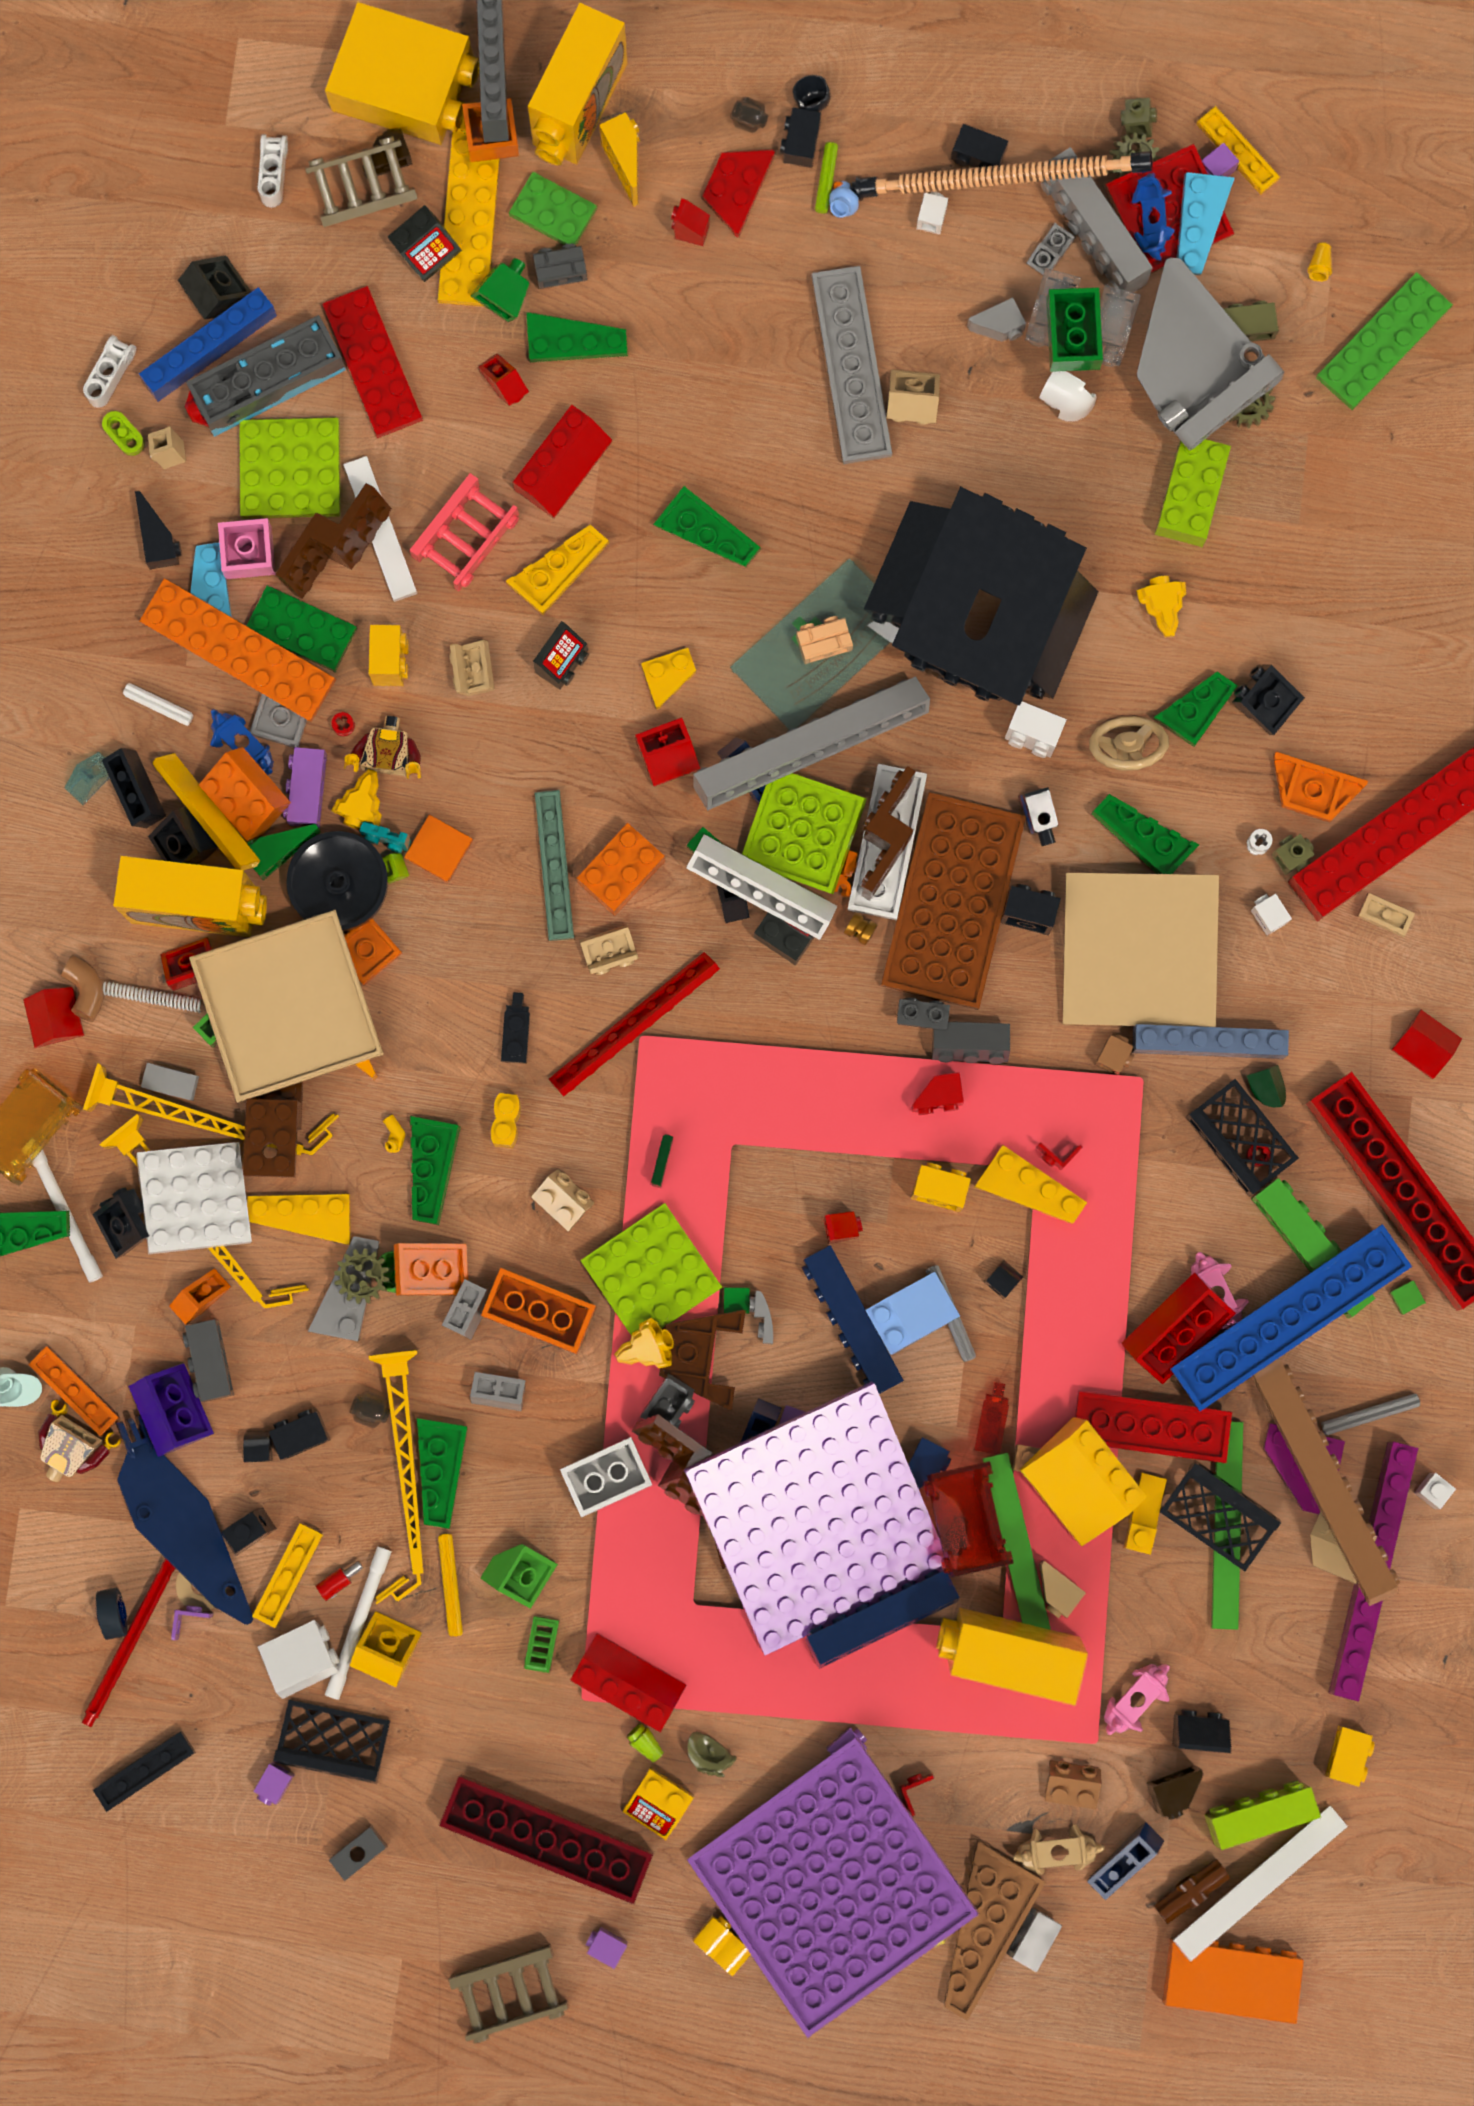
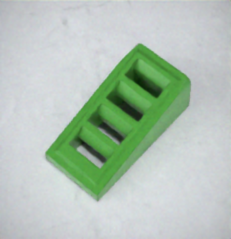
M533 1617L524 1669L550 1673L559 1625L558 1620ZM537 1626L552 1627V1633L539 1631ZM535 1637L550 1638V1643L535 1641ZM534 1646L548 1648V1653L533 1651ZM532 1657L546 1659V1664L532 1662L531 1659Z

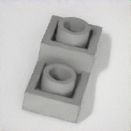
M1054 223L1026 264L1047 277L1068 250L1075 236Z
M147 1063L141 1087L193 1101L199 1076Z
M756 1291L755 1297L750 1296L749 1312H754V1318H764V1323H759L758 1338H763V1344L773 1345V1325L769 1307L762 1292Z

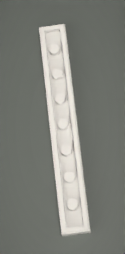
M1331 1806L1320 1814L1321 1818L1311 1821L1173 1940L1189 1961L1197 1957L1348 1827Z

